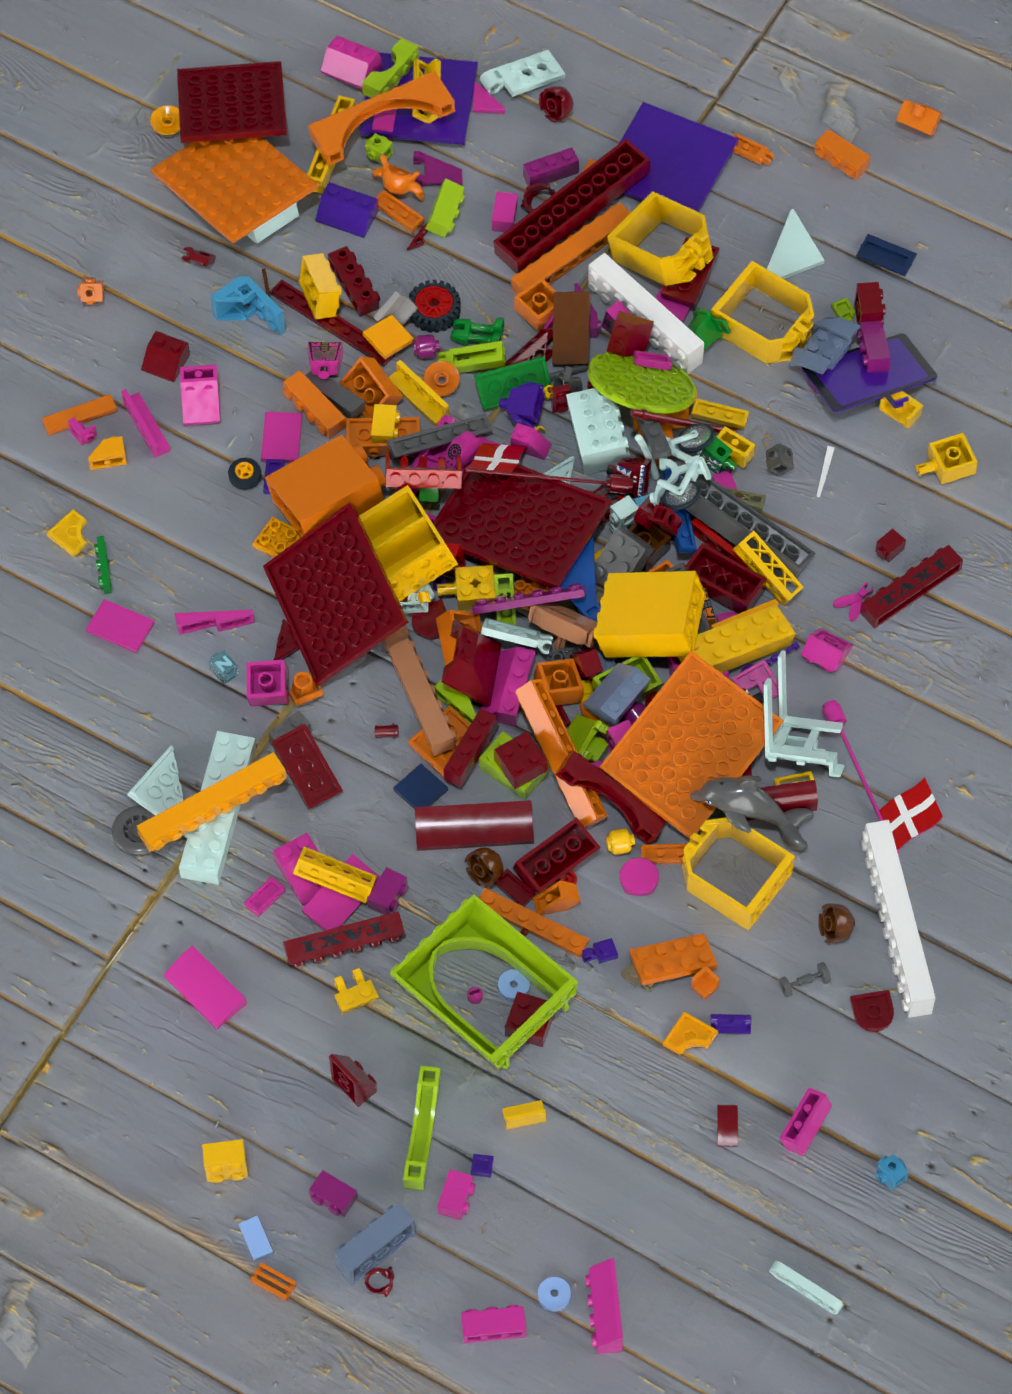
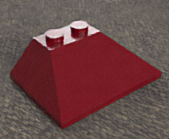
M454 619L450 634L451 637L457 639L453 661L444 667L441 683L489 707L491 705L502 643L482 635L481 632Z

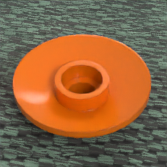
M437 361L429 365L425 370L423 381L435 393L443 397L450 395L457 389L460 375L452 363ZM441 378L446 379L444 383H440L439 380Z

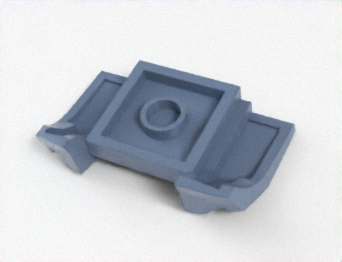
M826 317L823 320L817 321L813 327V337L803 349L794 348L789 366L805 367L820 374H824L827 369L833 370L850 349L853 336L860 329V325L841 317Z

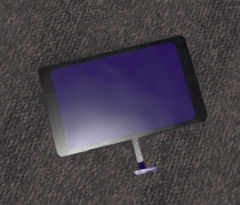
M903 333L886 338L891 358L889 372L867 373L866 365L863 366L862 364L863 353H860L859 347L848 350L834 369H827L824 374L802 367V372L833 412H840L883 397L889 401L893 408L903 407L904 402L909 401V397L894 400L891 396L892 394L934 381L938 376L906 334Z

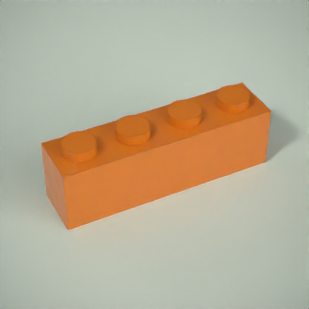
M300 370L283 381L282 392L287 399H291L297 410L302 411L307 420L317 426L320 434H325L328 439H331L346 428V417Z

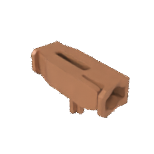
M552 602L531 605L528 621L556 635L555 650L562 647L565 650L567 640L576 644H586L590 649L598 642L593 634L594 628L597 627V621Z

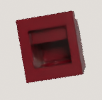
M655 505L649 518L651 522L658 524L664 532L673 536L677 535L678 529L683 522L671 508Z

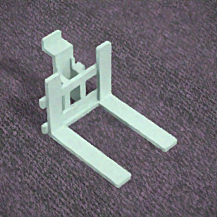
M781 650L778 656L779 717L784 721L773 735L772 679L767 678L764 684L765 758L772 762H776L777 759L797 761V765L803 766L805 763L829 765V776L840 777L845 765L837 764V752L819 749L817 738L820 731L840 733L843 723L787 715L786 651ZM793 727L811 730L808 738L789 736Z

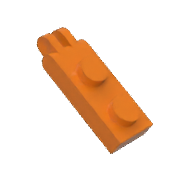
M737 133L733 135V137L739 138L733 153L759 165L762 163L769 165L771 160L774 159L775 155L770 152L769 148Z

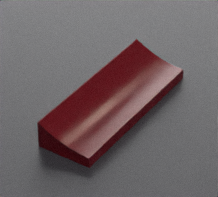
M531 800L414 807L417 851L534 844Z

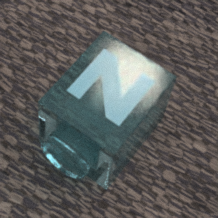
M224 650L214 654L209 660L210 670L223 685L239 675L238 665Z

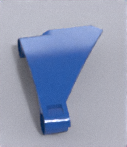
M592 534L562 583L561 588H569V585L580 583V586L585 585L587 591L585 597L570 600L577 607L581 615L597 621V613L600 612L601 606L597 603L594 538Z

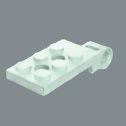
M546 50L488 70L481 75L480 82L490 95L501 91L504 85L513 97L565 79L566 74L550 51Z

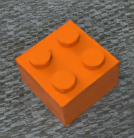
M541 277L514 297V310L538 332L543 329L553 315L554 292L557 291Z
M574 658L537 663L533 676L534 680L543 679L555 706L580 703L584 688Z

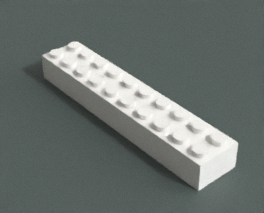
M889 820L866 823L865 830L862 831L863 840H860L862 852H866L865 865L871 872V875H869L870 884L872 887H875L874 900L880 907L878 911L880 922H884V938L889 941L888 954L889 957H893L892 969L894 975L898 976L897 989L903 996V1000H901L903 1011H907L908 1018L932 1014L936 997Z

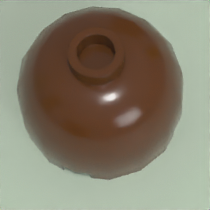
M478 848L466 855L465 862L468 864L466 871L475 884L478 886L484 885V888H488L500 879L503 873V862L498 853L490 848Z
M830 903L823 905L821 908L824 909L823 914H819L818 918L821 936L825 935L827 940L824 941L826 943L844 941L851 935L855 926V919L846 906Z

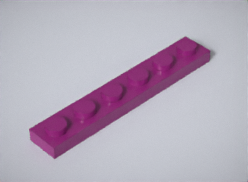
M580 583L569 585V588L563 589L561 586L550 588V591L543 592L542 589L532 591V594L524 595V592L513 594V597L506 598L505 595L495 597V600L487 601V598L478 599L472 606V612L474 615L585 597L587 593L586 586H580Z

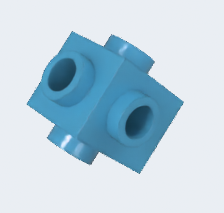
M892 1154L889 1157L884 1156L877 1162L876 1177L882 1184L885 1183L890 1191L907 1180L909 1172L901 1158H897Z

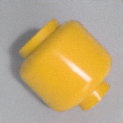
M626 828L611 830L608 836L605 837L607 850L611 851L613 855L631 852L632 845H635L634 835L629 834Z

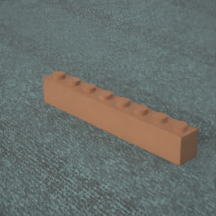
M405 625L382 642L432 754L435 756L454 749V740L457 738L454 730L448 727L450 722L447 714H442L441 710H443L441 701L440 699L436 700L434 696L436 695L433 684L429 685L428 680H430L427 670H423L421 667L423 665L419 654H415V644L413 640L409 641L408 636L410 634Z

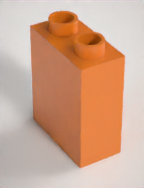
M342 434L265 477L272 501L301 537L349 502L354 504L360 516L384 500L381 487L386 485V478L379 466L374 465L369 468L366 464L369 462V459L363 447L359 443L351 446Z

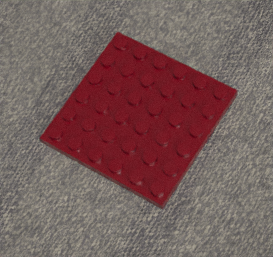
M281 61L177 69L181 143L287 135Z

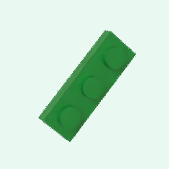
M97 536V544H94L95 555H99V560H96L97 571H101V576H98L99 588L103 587L104 594H110L112 590L104 536Z

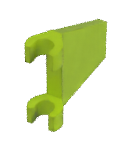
M576 714L567 731L578 754H581L586 760H590L593 753L586 749L597 731L606 734L609 727L603 725L599 720L595 721Z

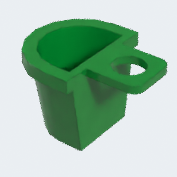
M704 308L696 309L693 313L694 318L688 325V328L704 342V350L718 338L721 339L723 337L722 333H731L729 326L723 319L713 317L710 311Z

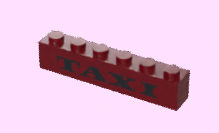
M950 545L939 548L935 551L934 555L924 558L918 566L909 568L903 576L893 579L890 585L881 587L875 595L865 598L861 603L860 614L875 629L960 571L963 559Z
M397 911L287 940L282 943L288 965L293 964L295 968L305 965V960L312 959L313 962L325 960L324 955L331 954L332 957L343 955V950L359 951L363 949L362 945L369 943L370 947L381 945V940L389 938L390 942L400 940V935L405 934L400 913Z

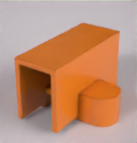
M904 100L896 120L929 135H934L943 113L926 104Z

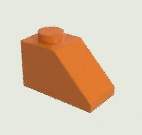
M561 880L533 897L536 913L540 915L567 911L581 902L577 885Z

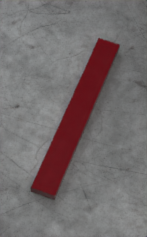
M282 279L270 291L273 297L365 356L375 358L382 367H385L395 356L393 354L384 360L363 336L362 330L337 314L336 317L315 319L304 293Z

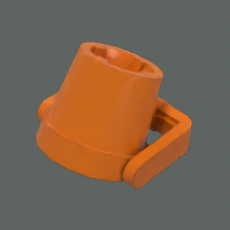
M298 672L294 676L289 696L296 706H300L323 695L322 687L315 684L309 673Z

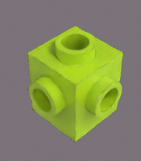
M375 133L365 142L366 156L370 160H375L382 164L380 155H385L388 160L393 154V142Z

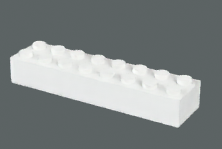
M603 253L589 264V289L592 292H596L602 301L610 306L619 300L632 315L654 321L649 337L650 344L654 348H658L663 355H669L670 360L678 370L682 369L685 373L689 374L703 363L704 342L607 254Z

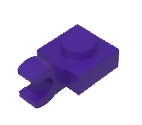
M612 938L593 943V949H584L581 955L584 963L598 959L600 964L618 959V953Z

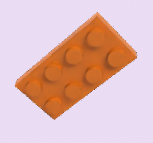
M705 933L629 950V956L642 986L697 974L705 966L710 970H715L718 965Z

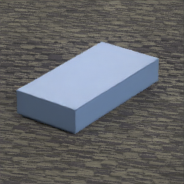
M258 1216L238 1223L254 1262L273 1254Z

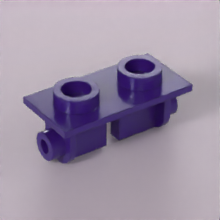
M711 1014V1027L718 1030V1033L751 1034V1015Z

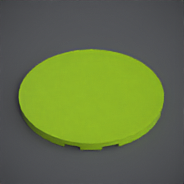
M607 351L605 354L599 353L592 358L587 370L591 384L601 394L631 409H646L648 412L658 414L676 413L687 409L693 403L696 394L694 382L682 369L678 370L671 366V370L637 366L634 363L633 356L623 357Z

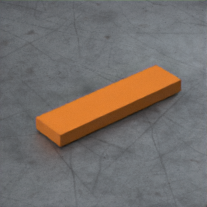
M111 394L43 417L42 422L49 436L69 429L68 420L73 417L78 423L84 424L118 411Z

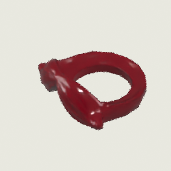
M392 1267L369 1270L365 1277L366 1288L372 1293L384 1294L387 1297L393 1287L394 1273ZM379 1273L390 1279V1282L382 1288L375 1289L370 1286L369 1278L373 1274Z

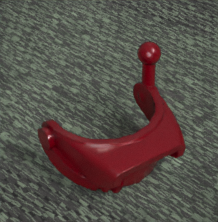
M547 183L530 185L526 187L524 199L520 207L530 213L534 210L531 206L532 199L538 192L548 190L550 195H553L555 190L551 189Z

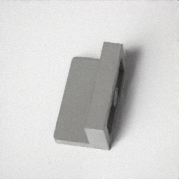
M395 291L373 318L380 322L393 315L403 326L417 310V306L405 293Z

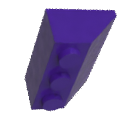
M329 182L321 196L315 221L365 238L379 211L378 199Z

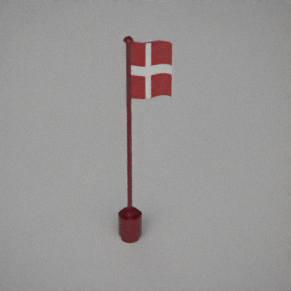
M482 443L478 447L472 463L463 469L465 473L476 472L603 484L609 493L627 494V492L632 493L633 478H629L628 475L610 474V477H606V481L516 473L514 471L518 467L520 457L527 450V447Z

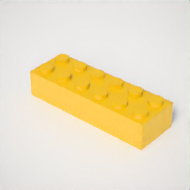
M776 604L698 634L694 653L720 673H723L791 646L796 633ZM677 656L681 663L686 658V656Z

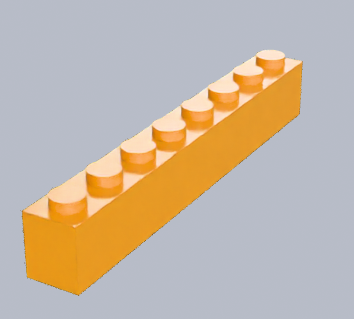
M272 752L137 825L138 835L149 852L159 850L168 842L178 840L183 834L195 831L203 823L213 821L216 816L230 812L233 807L240 803L248 802L251 797L263 794L268 788L281 784L286 779L285 768L275 753Z

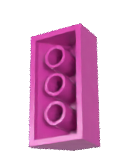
M513 647L500 651L491 705L487 707L482 704L481 708L497 715L498 723L516 727L521 712V704L518 701L515 690L530 681L535 665V650Z
M611 1258L589 1267V1275H585L586 1287H590L591 1292L590 1295H587L588 1307H592L593 1314L589 1315L590 1327H594L595 1334L591 1335L592 1347H596L597 1354L622 1352L623 1334L615 1260Z

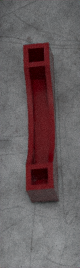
M575 751L571 752L564 759L555 774L570 786L588 788L607 797L624 814L632 832L647 844L658 837L666 820L651 810L641 800L615 782L613 778L607 776L597 766L591 764Z

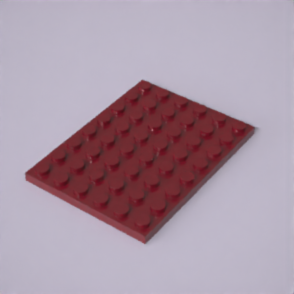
M519 464L514 471L516 473L545 475ZM467 472L462 476L461 489L453 490L434 520L433 525L445 543L460 544L463 553L553 588L561 586L610 507L611 500L561 480Z
M351 502L263 565L315 684L318 686L327 682L409 623L358 512Z

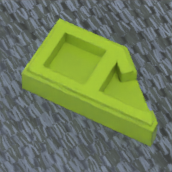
M848 298L831 304V309L836 317L853 321L855 309Z

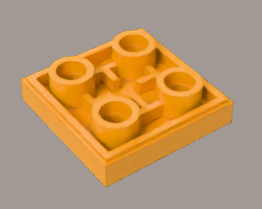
M393 315L363 331V336L384 360L412 344L414 340Z
M272 516L252 543V547L274 558L299 540L301 536L292 526Z

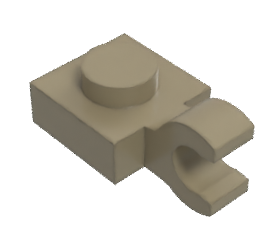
M631 962L621 972V977L636 988L641 983ZM654 983L643 985L649 992L656 987Z

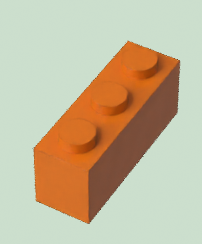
M829 129L815 142L814 153L819 158L825 159L832 166L839 168L846 175L856 180L870 165V155Z

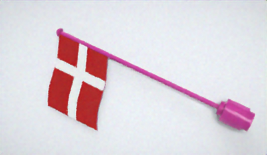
M836 700L824 703L822 705V713L826 721L843 723L844 727L847 719L840 704ZM842 729L840 734L879 821L889 820L897 853L899 854V849L906 843L934 827L943 818L937 802L924 777L916 786L894 797L879 810Z

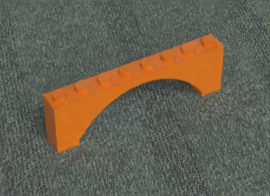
M436 71L322 120L313 122L308 125L309 135L326 164L330 166L344 160L343 151L347 140L352 132L369 117L387 110L408 108L427 111L442 118L455 112V102Z

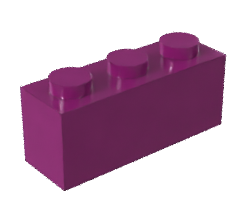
M572 147L523 164V177L528 186L537 183L549 184L579 173V159Z
M860 322L857 340H860L859 349L860 353H863L862 364L863 366L866 365L867 373L889 372L891 358L883 322Z

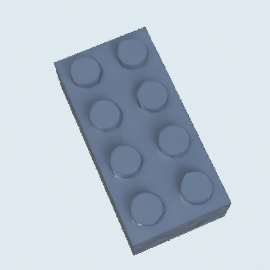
M399 1203L395 1206H389L380 1218L371 1220L365 1230L356 1232L350 1242L346 1245L342 1244L336 1249L334 1254L336 1269L351 1286L354 1285L369 1270L375 1268L415 1235L414 1219Z

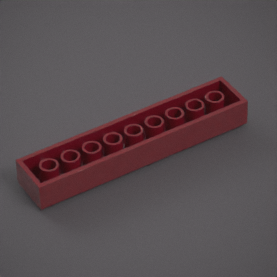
M626 138L493 241L494 253L512 270L520 273L530 263L537 261L543 254L550 251L651 172L650 159Z

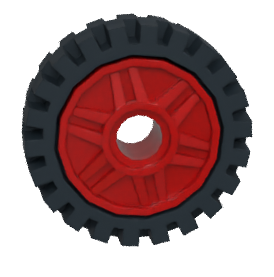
M427 280L425 285L421 282L419 287L415 286L413 291L409 293L408 297L417 306V310L412 314L410 320L412 324L415 323V326L417 328L420 327L422 331H425L426 328L430 333H432V329H435V333H439V329L446 331V328L450 329L453 327V321L460 317L461 301L459 293L449 283L444 285L442 280L437 283V280H433V283Z

